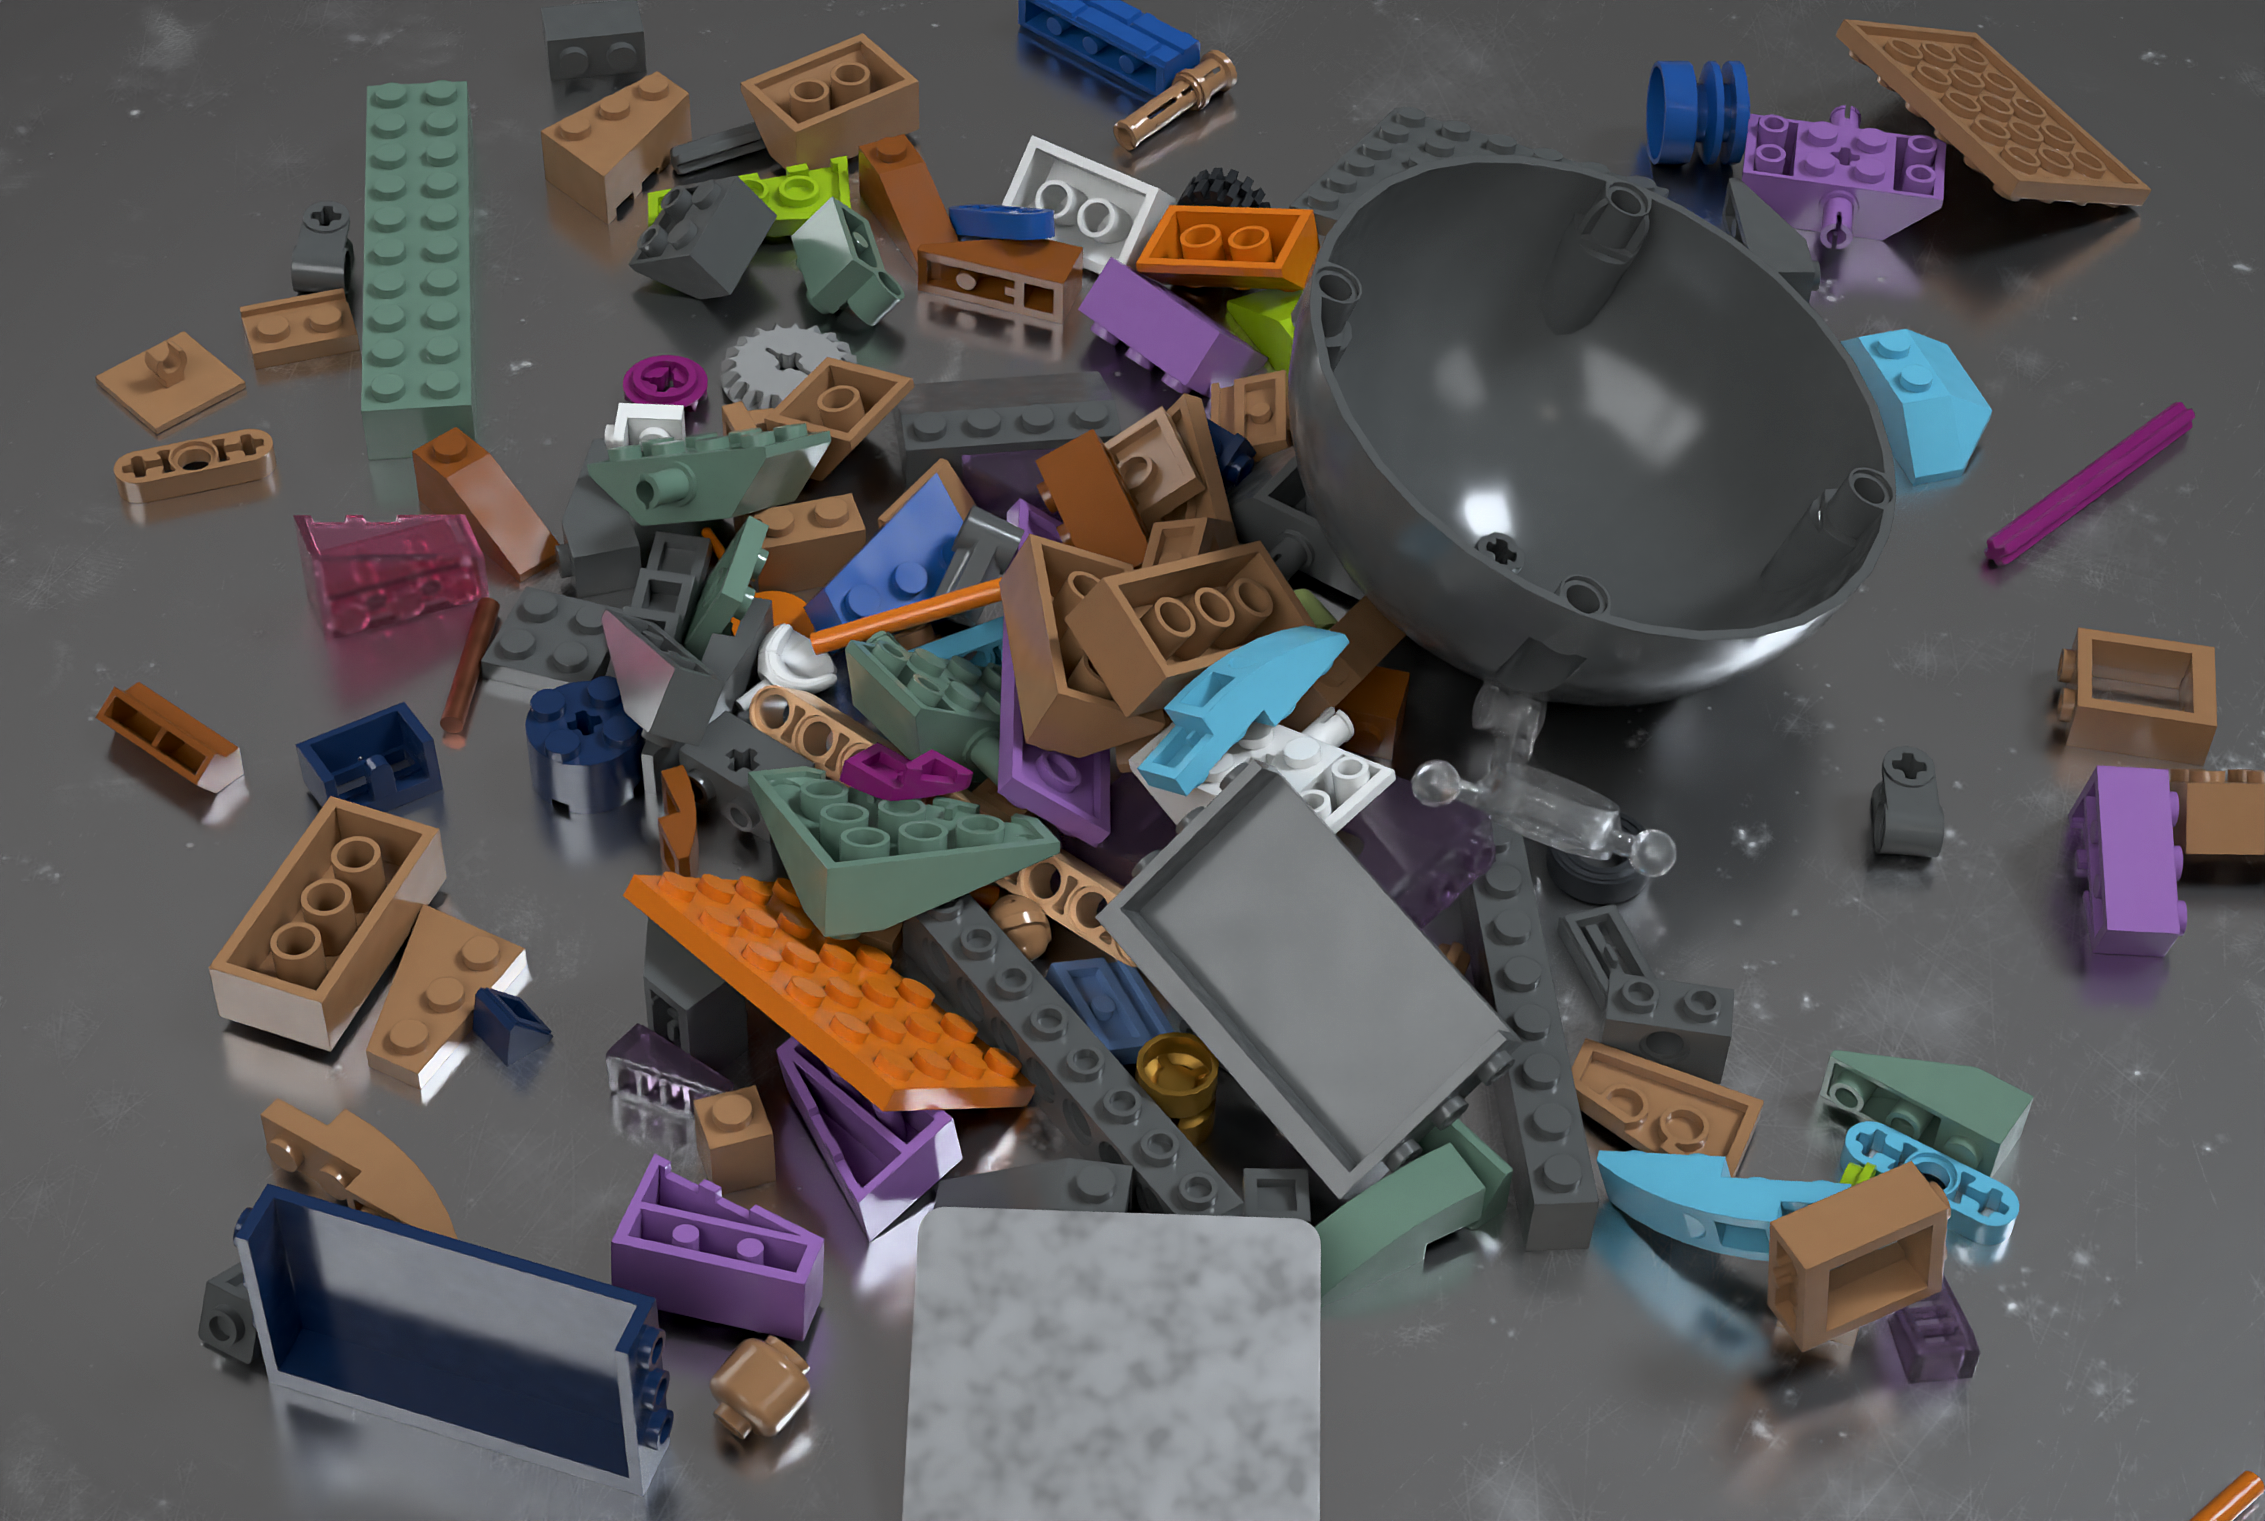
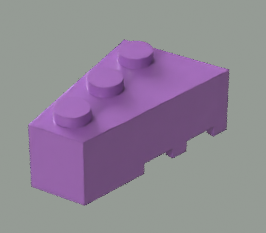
M2097 765L2068 814L2070 828L2082 829L2085 849H2077L2075 858L2077 869H2088L2089 891L2084 890L2082 897L2092 953L2165 957L2179 936L2182 937L2185 933L2187 907L2185 901L2178 900L2177 881L2180 880L2183 870V852L2180 846L2174 845L2173 827H2175L2179 815V798L2177 792L2170 791L2168 769Z

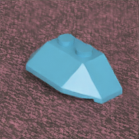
M1908 329L1888 331L1841 341L1840 343L1854 360L1878 406L1892 454L1912 485L1962 477L1968 460L1991 418L1992 409L1949 346Z

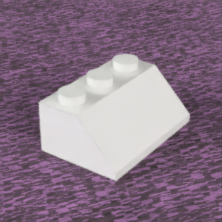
M1032 135L1002 205L1054 210L1055 237L1046 239L1083 247V268L1100 275L1110 257L1137 270L1135 263L1169 205H1176L1179 200L1157 187Z

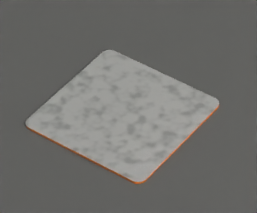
M939 1207L928 1212L921 1220L918 1228L902 1521H1320L1321 1241L1316 1229L1308 1222L1296 1218Z

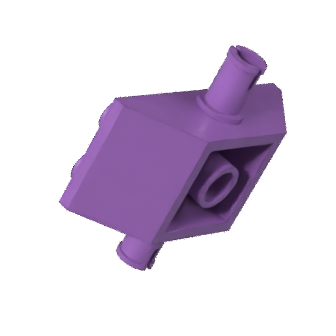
M1846 105L1836 107L1831 112L1830 123L1825 121L1808 122L1786 119L1773 114L1765 116L1750 114L1742 181L1793 228L1820 232V240L1827 248L1832 246L1833 235L1837 236L1836 249L1847 247L1853 237L1884 240L1942 208L1946 143L1942 140L1933 139L1926 135L1910 136L1888 133L1875 128L1860 129L1861 114L1859 110L1851 106L1849 118H1845Z

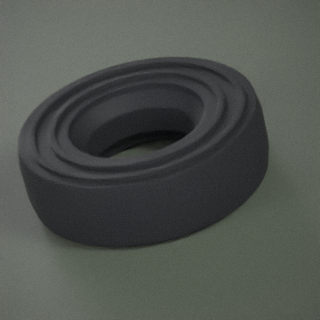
M1586 808L1566 815L1555 825L1548 840L1546 862L1552 880L1565 893L1589 903L1614 904L1634 897L1645 887L1652 872L1654 848L1652 839L1646 829L1632 817L1611 809ZM1602 844L1617 850L1621 854L1623 861L1615 867H1595L1582 861L1577 851L1584 845Z

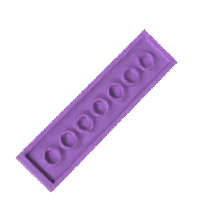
M1019 498L1007 512V522L1024 529L1022 539L1010 564L1029 534L1063 543L1056 529L1057 526L1063 523L1025 500ZM1004 616L998 793L1003 795L1015 807L1027 809L1054 824L1063 834L1077 837L1097 848L1110 834V748L1077 758L1056 751H1046L1025 742Z

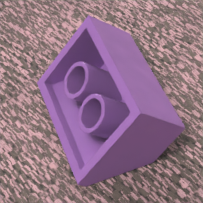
M1110 257L1078 308L1080 312L1094 321L1090 328L1093 333L1114 346L1117 345L1119 340L1130 346L1125 354L1127 357L1149 371H1152L1155 365L1166 372L1161 381L1182 395L1184 393L1190 394L1194 390L1211 398V384L1219 382L1220 388L1230 387L1234 385V379L1249 376L1262 368L1268 360V357L1163 284L1138 273L1137 270Z

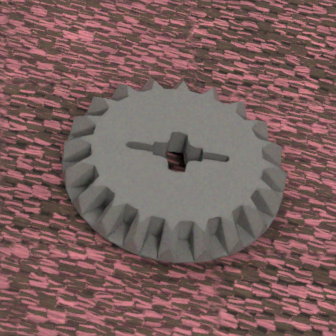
M797 322L791 328H781L775 323L772 330L765 331L755 328L752 337L741 336L738 338L736 346L727 348L726 358L721 362V383L728 398L733 403L742 401L747 411L775 409L826 357L857 364L856 356L851 354L849 344L838 342L834 332L821 334L817 325L806 330L801 329Z

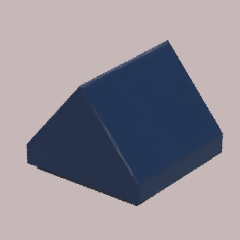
M480 987L475 994L473 1030L506 1067L548 1044L553 1038L552 1031L520 997L488 987Z

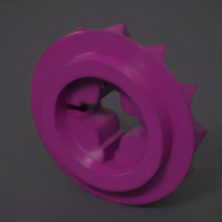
M659 355L646 358L633 365L626 372L623 379L624 399L631 403L684 405V411L695 412L698 402L707 399L708 378L706 372L693 360L681 356ZM670 381H673V387L669 388L667 392H659L663 391L665 386H669Z

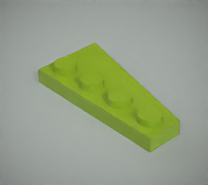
M847 156L831 158L830 167L810 171L806 163L786 167V175L762 180L757 172L738 176L777 215L766 235L776 238L793 235L831 197L851 208ZM671 189L648 193V228L653 225L661 212V201Z

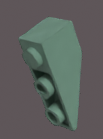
M1834 1050L1829 1056L1819 1094L1834 1102L1845 1111L1852 1112L1868 1121L1885 1124L1991 1178L2020 1138L2034 1096L1978 1067Z

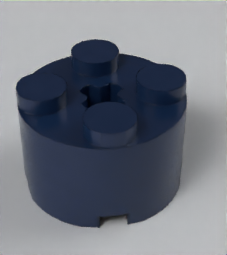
M599 676L592 681L568 683L554 689H543L535 693L530 700L531 708L527 714L525 731L531 780L537 794L551 805L552 799L568 804L569 812L578 814L607 812L626 804L633 798L634 788L641 780L644 783L641 753L646 739L641 736L643 728L624 711L617 679L611 676Z

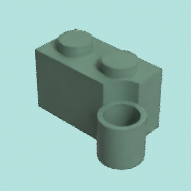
M831 197L791 236L797 255L796 265L802 272L807 287L806 297L819 312L834 314L838 309L844 311L850 306L862 321L868 325L875 326L904 299L905 295L902 287L892 275L885 271L869 221L834 197Z

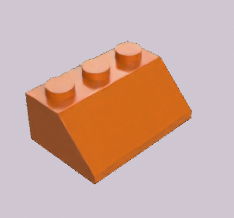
M1169 205L1135 263L1137 272L1163 285H1181L1188 288H1200L1203 286L1231 287L1236 290L1256 288L1280 289L1284 292L1303 290L1311 266L1320 249L1313 209Z

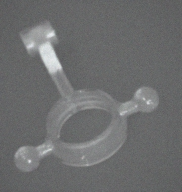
M1485 682L1478 692L1473 706L1472 725L1475 729L1488 732L1495 737L1488 774L1475 784L1460 779L1457 770L1450 763L1434 759L1421 764L1413 775L1412 789L1414 795L1422 804L1432 808H1441L1455 802L1471 807L1489 820L1515 833L1565 852L1599 860H1609L1614 853L1629 858L1632 867L1638 873L1647 877L1664 875L1673 867L1676 860L1675 844L1666 833L1651 829L1645 830L1638 835H1633L1622 831L1619 815L1621 808L1615 802L1586 786L1551 773L1532 756L1534 741L1541 731L1546 715L1547 704L1543 700L1504 690Z

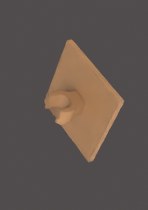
M185 331L95 376L96 383L155 434L169 429L246 388L243 379Z

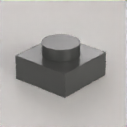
M1243 1169V1217L1296 1218L1310 1224L1308 1169Z

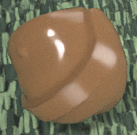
M1016 894L1005 895L997 900L987 913L1029 961L1040 957L1045 952L1048 943L1052 941L1050 924L1045 912L1038 903L1030 898Z

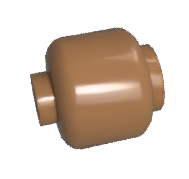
M768 1335L764 1341L755 1338L743 1340L710 1380V1391L713 1398L719 1404L718 1408L713 1412V1416L740 1439L744 1440L751 1431L761 1437H776L805 1404L811 1394L810 1384L805 1377L810 1371L809 1365L791 1347L772 1335Z

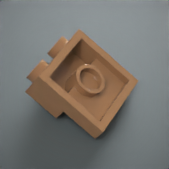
M1162 406L1104 443L1111 452L1150 535L1154 523L1166 522L1164 515L1206 489L1171 416Z

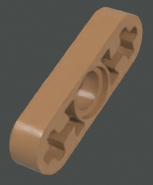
M243 429L133 451L120 457L116 461L113 470L118 493L121 498L131 503L142 504L263 479L275 470L276 457L273 440L268 433L259 429ZM193 462L209 463L206 467L198 470L183 469L185 465Z

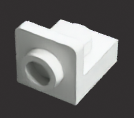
M619 403L615 425H606L604 441L607 450L640 444L641 451H643L642 441L663 437H674V441L684 440L685 443L684 405Z

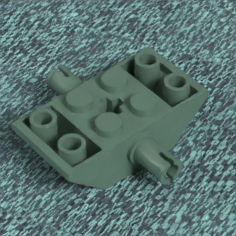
M806 423L775 427L773 431L762 432L761 428L729 432V436H718L717 432L696 434L684 437L685 443L684 440L674 441V437H663L642 441L643 451H641L640 444L608 449L609 459L587 464L589 476L623 509L628 511L629 515L641 526L727 519L795 501L829 447L831 435L830 431L808 433Z
M885 631L875 633L866 643L850 640L845 648L853 705L911 761L933 749L973 771L971 781L983 783L989 778L998 787L1001 666L994 663H988L986 667L978 666L955 655L950 660L943 659L922 648H916L914 652H909L895 640L890 632L886 633Z

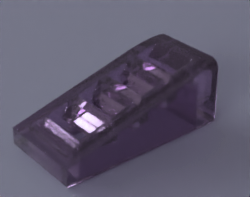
M638 1023L606 1053L609 1088L630 1099L695 1120L694 1100L734 1091L732 1081L649 1028Z
M1943 1274L1942 1290L1918 1301H1932L1933 1306L1914 1308L1906 1306L1886 1315L1908 1384L1972 1378L1981 1354L1974 1332ZM1938 1319L1939 1322L1927 1325H1917L1916 1321ZM1944 1337L1945 1339L1942 1342L1926 1343L1925 1338Z

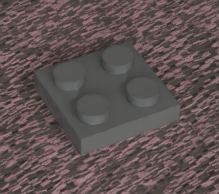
M526 586L481 660L482 675L484 678L537 691L554 689L573 682L592 681L596 677L605 676L611 656L601 618L605 609L618 613H623V609Z

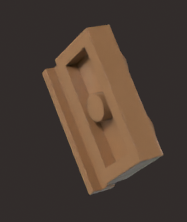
M343 288L240 307L242 324L245 329L255 370L360 350L357 330Z
M1286 370L1234 379V386L1220 388L1219 382L1211 384V421L1234 435L1239 433L1247 438L1257 452L1253 457L1255 462L1260 461L1263 457L1291 447L1288 377Z

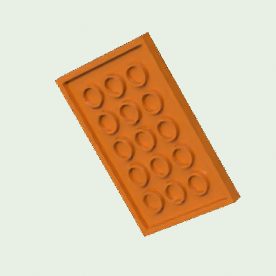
M664 872L662 876L634 874L623 894L628 901L883 1112L1027 1107L1034 1095V1088L1037 1085L1032 1084L1020 1072L1022 1064L1016 1057L1002 1049L987 1045L976 1036L978 1028L971 1021L958 1014L946 1012L933 1001L935 994L931 989L916 980L904 978L890 966L893 961L886 953L871 945L861 944L856 939L839 940L824 937L804 912L791 880L777 878L776 882L759 881L749 876H741L739 880L721 879L711 874H703L701 878L683 877L673 872Z

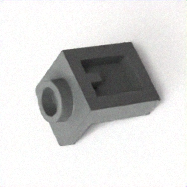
M241 1262L206 1282L198 1336L202 1341L249 1364L260 1357L261 1346L257 1329L253 1327V1312L248 1291L243 1285L244 1274Z

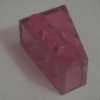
M293 515L307 597L325 641L489 597L484 555L465 515H397L395 522H366L363 515H345L344 522H313L311 515Z

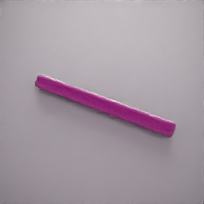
M2175 402L1989 537L1987 539L1988 547L1984 549L1987 559H1993L1998 566L2009 564L2189 431L2193 426L2192 420L2195 418L2193 409H2187L2182 402Z

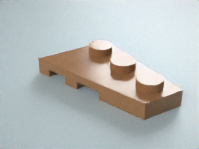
M423 904L366 1048L368 1066L421 1090L473 1029L475 994L480 987H488L504 992L527 965L525 948Z
M1585 1038L1571 1068L1581 1111L1639 1151L1681 1155L1700 1153L1708 1156L1726 1157L1731 1178H1735L1760 1119L1764 1104L1763 1100Z

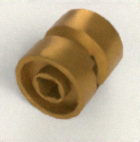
M1182 1032L1159 1034L1148 1040L1138 1052L1135 1080L1194 1147L1206 1141L1213 1131L1219 1061L1202 1040L1193 1034Z

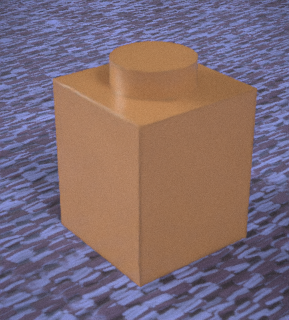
M756 1085L693 1101L697 1150L708 1181L722 1187V1195L776 1181L773 1131Z

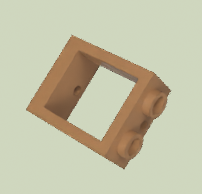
M2078 627L2072 649H2062L2057 669V681L2066 683V688L2061 689L2057 706V721L2066 722L2065 746L2204 766L2217 729L2215 647ZM2092 677L2179 689V711L2092 698Z
M1910 1161L1770 1222L1767 1305L1801 1352L1821 1345L1942 1290L1944 1261L1947 1259V1222L1951 1217V1208L1946 1194L1936 1182H1928L1914 1163Z

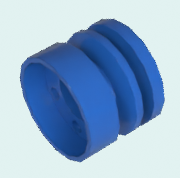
M1689 61L1655 62L1649 77L1646 101L1647 147L1652 163L1654 165H1686L1690 162L1695 143H1697L1700 159L1704 165L1714 164L1718 156L1724 165L1740 163L1745 151L1748 122L1750 119V96L1744 65L1740 61H1727L1723 64L1722 69H1720L1716 61H1707L1702 68L1699 82L1697 83L1693 65Z

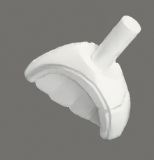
M785 623L777 625L766 635L758 650V675L761 682L737 699L735 703L742 712L747 711L757 691L770 685L802 690L813 695L818 694L835 685L837 682V667L828 653L816 655L811 640L793 630L792 626Z

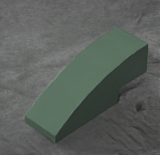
M1450 1142L1413 1160L1379 1180L1314 1227L1321 1241V1308L1423 1261L1426 1244L1481 1219L1486 1187Z

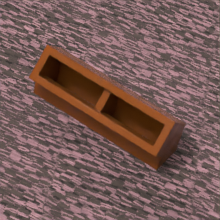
M137 682L126 691L114 686L95 717L195 785L217 794L244 774L239 747L140 682Z

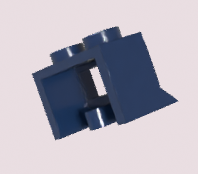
M405 702L295 744L304 783L322 807L329 797L333 796L386 813L443 790L434 739ZM405 759L411 765L394 773L390 766ZM365 776L367 784L338 795V786Z

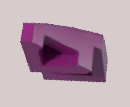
M877 742L845 760L839 781L877 798L888 801L927 798L965 790L970 786L973 771L933 749L911 761Z

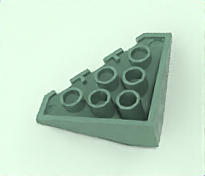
M807 766L748 772V785L802 908L824 937L850 940L859 937L863 932L885 930L1060 853V841L1036 817L1015 813L1011 816V822L1004 823L997 817L980 814V805L942 796H936L933 799V805H925L917 799L888 801L853 787L848 788L841 782L825 780V770Z

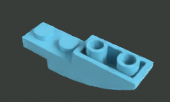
M1304 625L1271 633L1233 650L1193 679L1164 707L1175 727L1137 768L1149 786L1188 796L1193 789L1200 786L1206 780L1209 771L1229 748L1245 736L1247 728L1253 722L1276 727L1281 720L1289 716L1295 709L1296 703L1316 680L1331 669L1333 661L1350 643L1348 638L1343 633Z
M1599 1150L1596 1160L1609 1201L1631 1218L1683 1243L1720 1254L1760 1261H1769L1771 1221L1852 1187L1851 1184L1833 1183L1825 1180L1804 1182L1769 1180L1762 1177L1731 1178L1726 1157L1708 1156L1700 1153L1681 1155L1646 1153L1639 1150L1626 1152Z

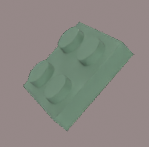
M748 516L706 579L684 637L682 646L700 661H702L712 633L729 636L733 623L730 622L731 618L734 617L742 620L754 598L756 590L748 585L750 580L754 582L758 578L767 561L769 551L763 549L762 545L769 525L751 516Z

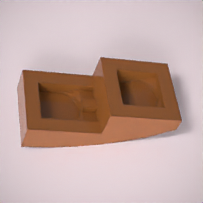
M680 765L661 771L664 812L666 816L658 818L661 859L667 872H673L683 877L697 878L699 870V843L695 799L685 767Z

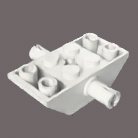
M1335 707L1326 708L1301 733L1280 724L1273 727L1253 722L1247 728L1245 736L1229 748L1209 771L1206 780L1200 786L1193 789L1188 796L1149 786L1137 769L1175 727L1174 723H1171L1129 759L1132 772L1176 825L1193 809L1200 806L1206 807L1222 791L1219 787L1220 783L1232 769L1244 762L1250 764L1254 759L1275 766L1335 834L1396 780L1395 770L1339 748L1353 737L1354 727L1349 717L1339 709L1335 714Z

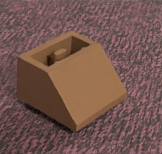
M2170 769V791L2177 792L2179 798V815L2177 823L2173 827L2174 845L2182 848L2183 854L2265 855L2264 770L2228 769L2227 780H2225V771Z

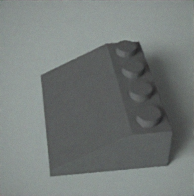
M1099 371L914 384L915 387L893 409L905 492L940 458L948 460L970 495L1038 490L1036 485L1043 482L1044 479L1035 460L1091 429L1095 430L1103 443H1106L1122 432L1115 399Z

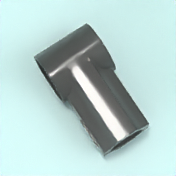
M972 505L952 545L951 551L955 553L934 597L996 579L999 574L1003 575L1018 548L1024 529ZM985 606L949 616L946 619L957 624L974 627Z

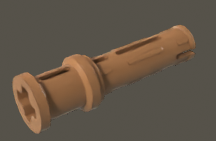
M1211 50L1203 55L1200 64L1192 69L1185 68L1178 72L1174 77L1171 87L1114 125L1113 133L1117 142L1123 148L1133 150L1139 143L1167 126L1187 110L1199 111L1208 105L1211 96L1219 91L1226 92L1233 88L1237 82V72L1232 61L1221 51ZM1215 68H1220L1219 72H1217L1216 74L1213 73V70ZM1164 109L1162 112H1160L1159 114H1157L1155 117H1153L1152 119H1149L1151 116H1153L1154 114H1156V113L1159 112L1160 110Z

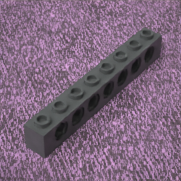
M969 893L903 921V950L959 1015L971 1021L978 1028L977 1036L990 1047L999 1048L1010 1053L1021 1062L1022 1068L1020 1072L1032 1084L1037 1085L1034 1088L1032 1099L1084 1160L1133 1166L1130 1213L1243 1217V1200Z

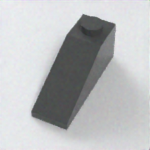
M1729 178L1722 214L1725 232L1778 272L1809 304L1811 291L1819 289L1820 265L1817 260H1812L1806 239L1739 178Z
M604 438L595 439L591 443L562 519L564 544L555 546L561 578L571 577L577 598L635 588L641 568L640 545L629 512L623 509L588 474L587 464L609 459Z
M605 609L601 621L625 713L643 728L641 736L652 743L667 748H674L678 741L699 747L726 682L655 623Z
M1063 1158L941 1180L938 1185L934 1209L939 1207L1130 1213L1133 1166Z

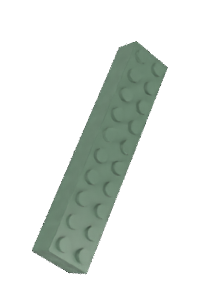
M437 80L432 83L417 84L391 82L377 86H367L361 414L369 460L413 458V450L454 427L459 428L477 443L473 126L467 81L451 82Z

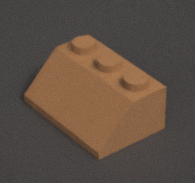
M863 33L740 83L741 93L769 155L785 170L788 166L804 163L807 164L809 171L830 167L831 158L847 156V159L859 155L858 146L879 141L885 137L906 135L919 129V81Z

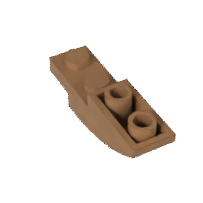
M279 1098L260 1114L267 1143V1153L284 1170L289 1172L298 1170L314 1179L332 1197L339 1200L347 1199L349 1208L458 1240L445 1206L419 1167L393 1141L368 1122L344 1108L329 1125H326Z

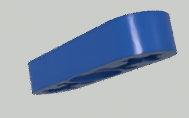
M991 204L959 205L948 208L949 219L956 235L1010 240H1037L1055 237L1054 210Z

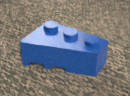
M937 473L923 484L803 607L816 632L934 597L955 553L951 551V548L963 524L959 512ZM846 647L830 651L828 654L833 656L845 650Z

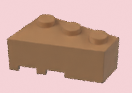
M656 71L541 130L545 179L609 225L617 217L616 208L627 197L635 199L642 192V182L652 172L660 174L671 163L670 150L674 146L692 141L689 93Z

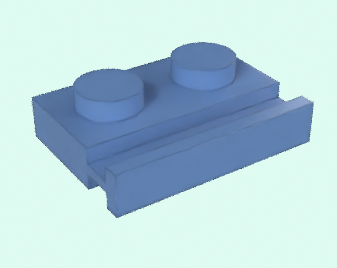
M1104 957L1051 963L1045 979L1122 1065L1137 1063L1138 1052L1148 1040L1159 1034L1175 1032L1135 967L1126 965L1119 960L1107 963Z

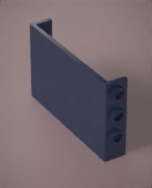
M271 1184L266 1185L253 1208L247 1207L241 1213L234 1229L233 1243L238 1249L244 1274L243 1285L248 1291L253 1312L252 1323L253 1327L257 1329L270 1383L644 1497L670 1444V1433L674 1420L673 1411L667 1409L666 1394L669 1387L670 1373L663 1369L662 1362L666 1332L659 1329L656 1298Z

